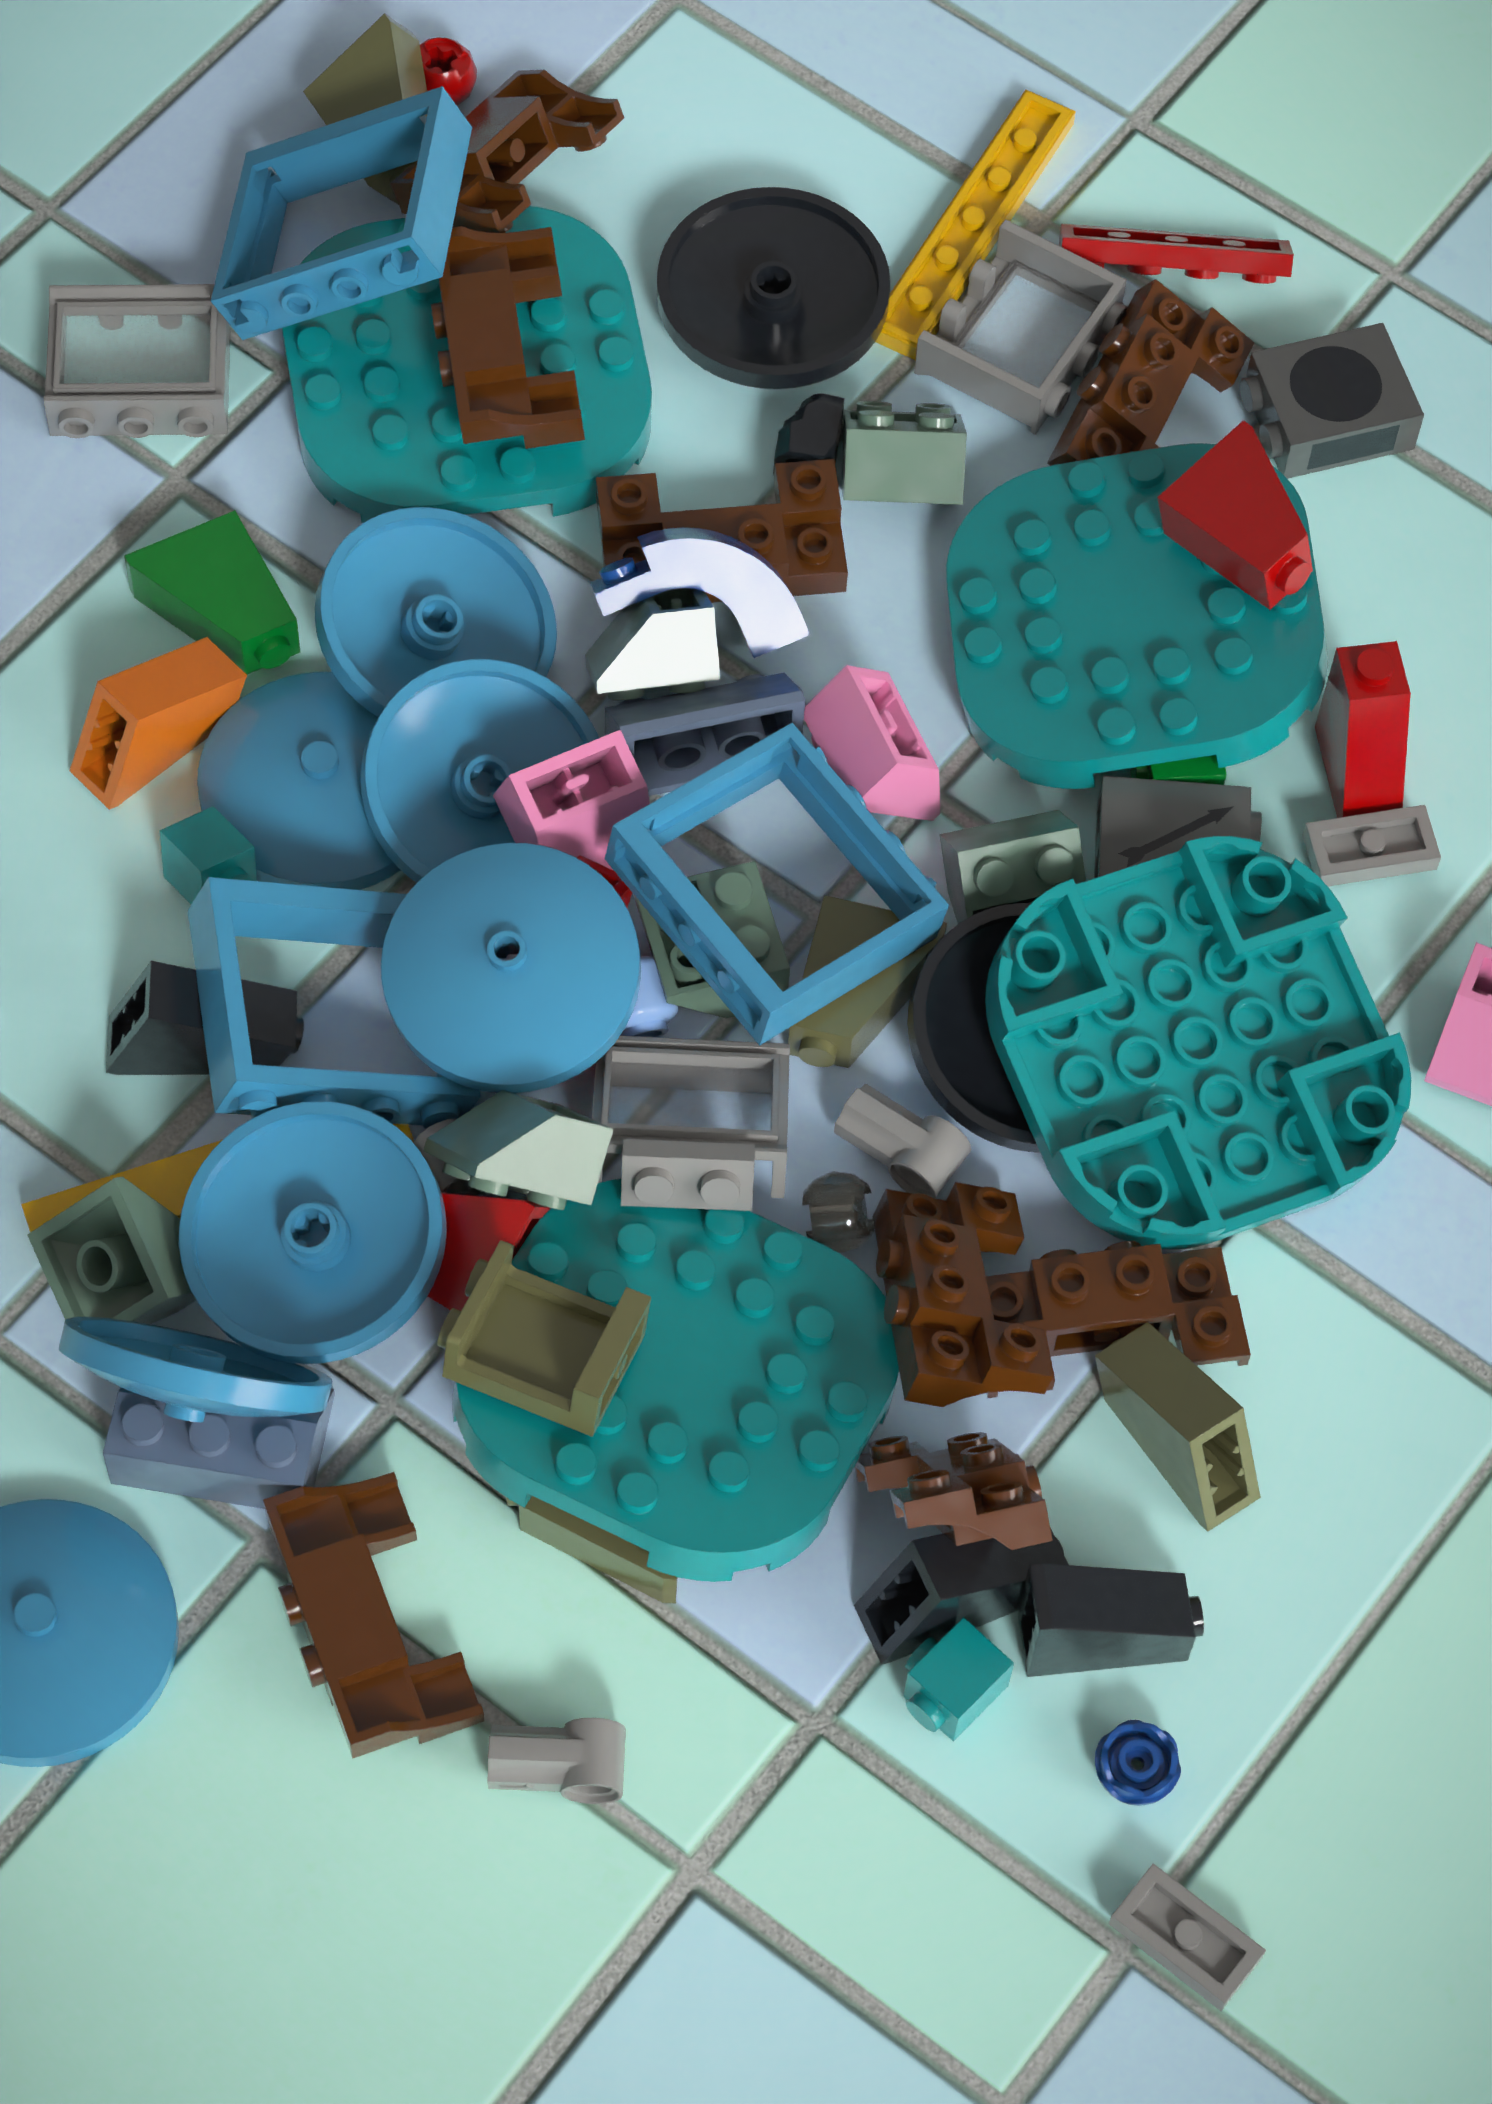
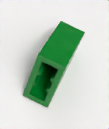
M235 510L124 555L129 588L136 600L195 641L208 637L247 675L263 668L271 669L278 667L291 656L301 653L297 618Z

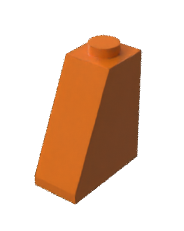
M205 637L97 681L69 771L109 810L119 806L208 738L219 719L231 706L239 701L247 674L208 637Z

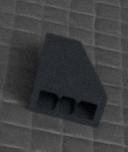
M150 961L109 1015L106 1073L115 1075H209L195 969ZM241 979L253 1065L280 1066L290 1054H295L298 1051L303 1038L304 1021L301 1016H297V991Z
M1052 1529L1053 1541L1010 1550L994 1538L956 1546L943 1533L912 1540L854 1604L881 1665L911 1655L929 1637H933L939 1642L963 1617L977 1628L1018 1611L1029 1565L1042 1563L1069 1565L1064 1556L1063 1547L1055 1537Z
M1045 1563L1031 1564L1028 1568L1017 1613L1027 1677L1188 1661L1196 1637L1203 1636L1204 1633L1201 1601L1198 1595L1189 1596L1185 1573Z

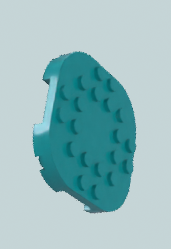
M529 206L513 220V227L506 232H520L546 227L552 228L562 296L516 303L527 377L574 370L585 440L529 449L525 448L523 435L468 444L463 443L455 387H443L438 351L449 350L448 338L436 339L431 309L432 303L442 302L439 278L283 327L284 353L299 433L300 451L310 479L324 498L333 506L340 502L347 508L359 513L361 523H365L371 518L386 512L412 507L439 508L468 515L550 504L552 515L555 517L583 510L596 504V477L621 476L634 463L639 465L646 452L651 433L652 387L629 277L622 260L613 247L600 234L583 222L554 210ZM406 218L366 223L338 233L316 247L300 264L402 232ZM409 245L398 248L400 253L412 250Z
M1189 443L1047 466L1010 479L979 501L964 518L952 540L947 558L946 580L958 691L970 732L983 752L993 762L998 758L1007 765L1017 769L1020 779L1061 789L1095 788L1094 774L1211 755H1216L1218 768L1236 765L1268 752L1290 737L1288 728L1306 709L1312 712L1325 685L1328 668L1327 643L1309 523L1301 497L1291 482L1273 466L1308 534L1313 571L1300 590L1294 594L1286 595L1271 610L1164 534L1157 497L1216 444Z
M1234 836L1199 838L1185 842L1177 852L1079 884H1075L1074 879L1060 883L1043 893L1024 910L1001 942L989 969L985 1004L990 1035L1044 1163L1063 1196L1080 1214L1101 1230L1124 1241H1135L1140 1243L1141 1246L1160 1244L1161 1249L1194 1248L1334 1199L1355 1186L1386 1157L1397 1141L1395 1138L1403 1115L1409 1109L1411 1072L1406 1047L1400 1032L1389 1036L1340 928L1348 919L1345 911L1330 888L1308 866L1296 858L1290 864L1282 858L1260 849L1263 842Z
M621 1178L598 1183L592 1205L567 1200L564 1210L551 1208L532 1229L513 1258L512 1265L517 1269L613 1307L617 1306L626 1287L651 1296L645 1336L593 1437L454 1381L452 1394L453 1422L457 1421L459 1430L466 1443L465 1454L473 1467L495 1490L525 1508L530 1498L534 1496L649 1551L647 1567L675 1577L710 1582L732 1581L734 1572L753 1569L766 1565L768 1572L796 1558L813 1543L826 1526L831 1507L878 1424L883 1425L889 1412L899 1375V1367L892 1327L884 1319L886 1297L861 1268L842 1254L751 1211L621 1206Z

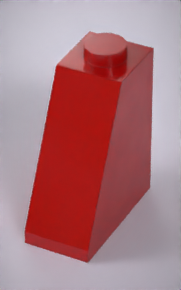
M1244 420L1157 497L1164 534L1269 610L1286 595L1294 594L1300 590L1313 571L1308 534L1253 427Z
M1397 641L1336 648L1315 723V731L1337 818L1403 808L1411 692Z
M441 1192L446 1213L447 1236L445 1252L439 1273L427 1297L449 1310L455 1308L462 1311L469 1298L465 1295V1290L476 1262L480 1258L489 1261L500 1240L514 1245L513 1260L532 1229L551 1209L550 1207L524 1199Z

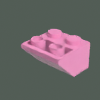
M846 665L805 706L804 720L812 734L811 740L814 747H820L824 752L827 763L846 785L853 786L860 793L865 802L866 809L870 813L933 821L940 815L939 769L890 674L884 671Z
M621 730L510 774L493 794L515 843L542 845L560 850L576 858L581 855L612 869L604 858L613 825L650 804L647 785Z
M1476 942L1424 1081L1492 1106V948Z

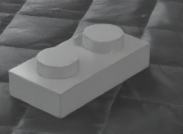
M1425 805L1308 822L1305 824L1302 835L1312 871L1328 887L1437 870L1441 860V854Z
M623 1138L621 1206L752 1211L755 1144Z
M1154 1863L1112 1914L1109 1921L1110 1926L1220 2011L1228 2004L1266 1952V1949Z

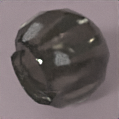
M838 1171L824 1174L812 1181L804 1189L802 1196V1206L809 1205L812 1231H805L807 1238L823 1244L838 1253H846L863 1245L873 1235L875 1228V1219L867 1218L865 1194L872 1193L869 1184L854 1173Z

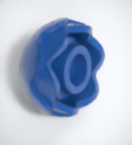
M1140 1720L1125 1721L1110 1733L1104 1735L1100 1739L1095 1751V1767L1099 1782L1112 1797L1128 1805L1142 1806L1158 1802L1173 1790L1181 1775L1178 1748L1174 1738L1168 1732L1161 1730L1158 1726ZM1139 1760L1143 1763L1144 1767L1136 1770L1132 1767L1131 1762Z

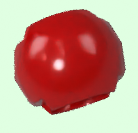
M442 37L427 39L420 44L427 91L443 86L457 106L469 98L477 78V68L470 51L458 41Z

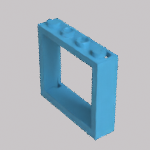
M442 86L246 152L211 297L212 304L242 340L443 277L472 126ZM418 160L402 232L272 273L288 203ZM268 167H272L273 170L277 173V175H275L272 169L269 170ZM409 245L412 249L410 251H406L403 253H400L398 250V248Z
M793 723L614 824L604 858L759 1046L936 939L949 908V904L935 889L937 882L921 873L906 855L899 838L893 832L884 830L866 809L865 802L860 793L853 786L846 785L827 763L820 747L814 748ZM777 779L785 785L900 920L783 992L661 847Z
M208 877L188 909V918L215 1113L251 1115L252 1119L269 1110L285 1105L325 1101L353 1105L368 1110L392 1124L422 1125L427 1129L447 1119H458L473 1108L481 1097L480 1091L462 1086L438 1073L437 1077L253 1065L235 936L383 948L385 935L391 919L407 894Z

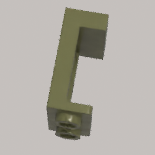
M500 1240L489 1261L480 1258L476 1262L465 1290V1295L469 1298L462 1311L452 1308L442 1325L437 1343L438 1346L445 1348L442 1377L593 1437L645 1336L651 1296L626 1287L617 1306L613 1307L515 1268L512 1265L514 1245Z

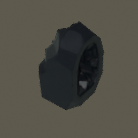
M824 393L813 394L802 402L795 415L784 421L783 427L778 432L773 475L776 463L834 459L836 464L845 398Z

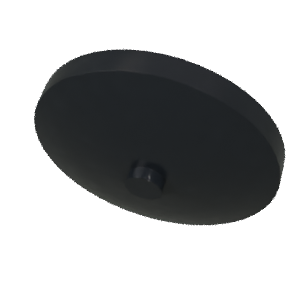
M760 187L739 190L715 198L694 210L679 223L665 243L660 255L657 269V303L660 317L667 333L682 353L695 364L719 378L736 384L761 389H789L812 385L834 377L847 370L869 351L880 335L887 318L890 298V272L880 243L869 228L853 213L841 205L814 193L791 188Z
M1015 903L993 907L972 915L956 925L937 943L923 963L911 991L907 1018L908 1038L915 1065L925 1086L938 1104L956 1122L975 1135L1002 1147L1040 1153L995 1049L986 1016V984L994 955L1020 915L1031 904Z

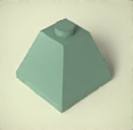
M123 1176L113 1178L27 1234L65 1320L72 1317H100L152 1324L177 1313L196 1301L186 1280L181 1263L179 1249L180 1218Z

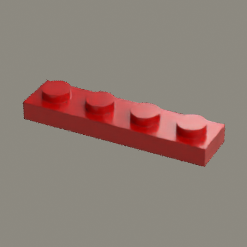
M1061 224L1060 247L1104 268L1105 263L1128 265L1127 270L1129 272L1140 275H1158L1162 273V268L1185 269L1184 274L1186 276L1196 279H1216L1219 277V272L1241 273L1243 280L1260 284L1274 283L1277 276L1291 277L1294 253L1289 240Z

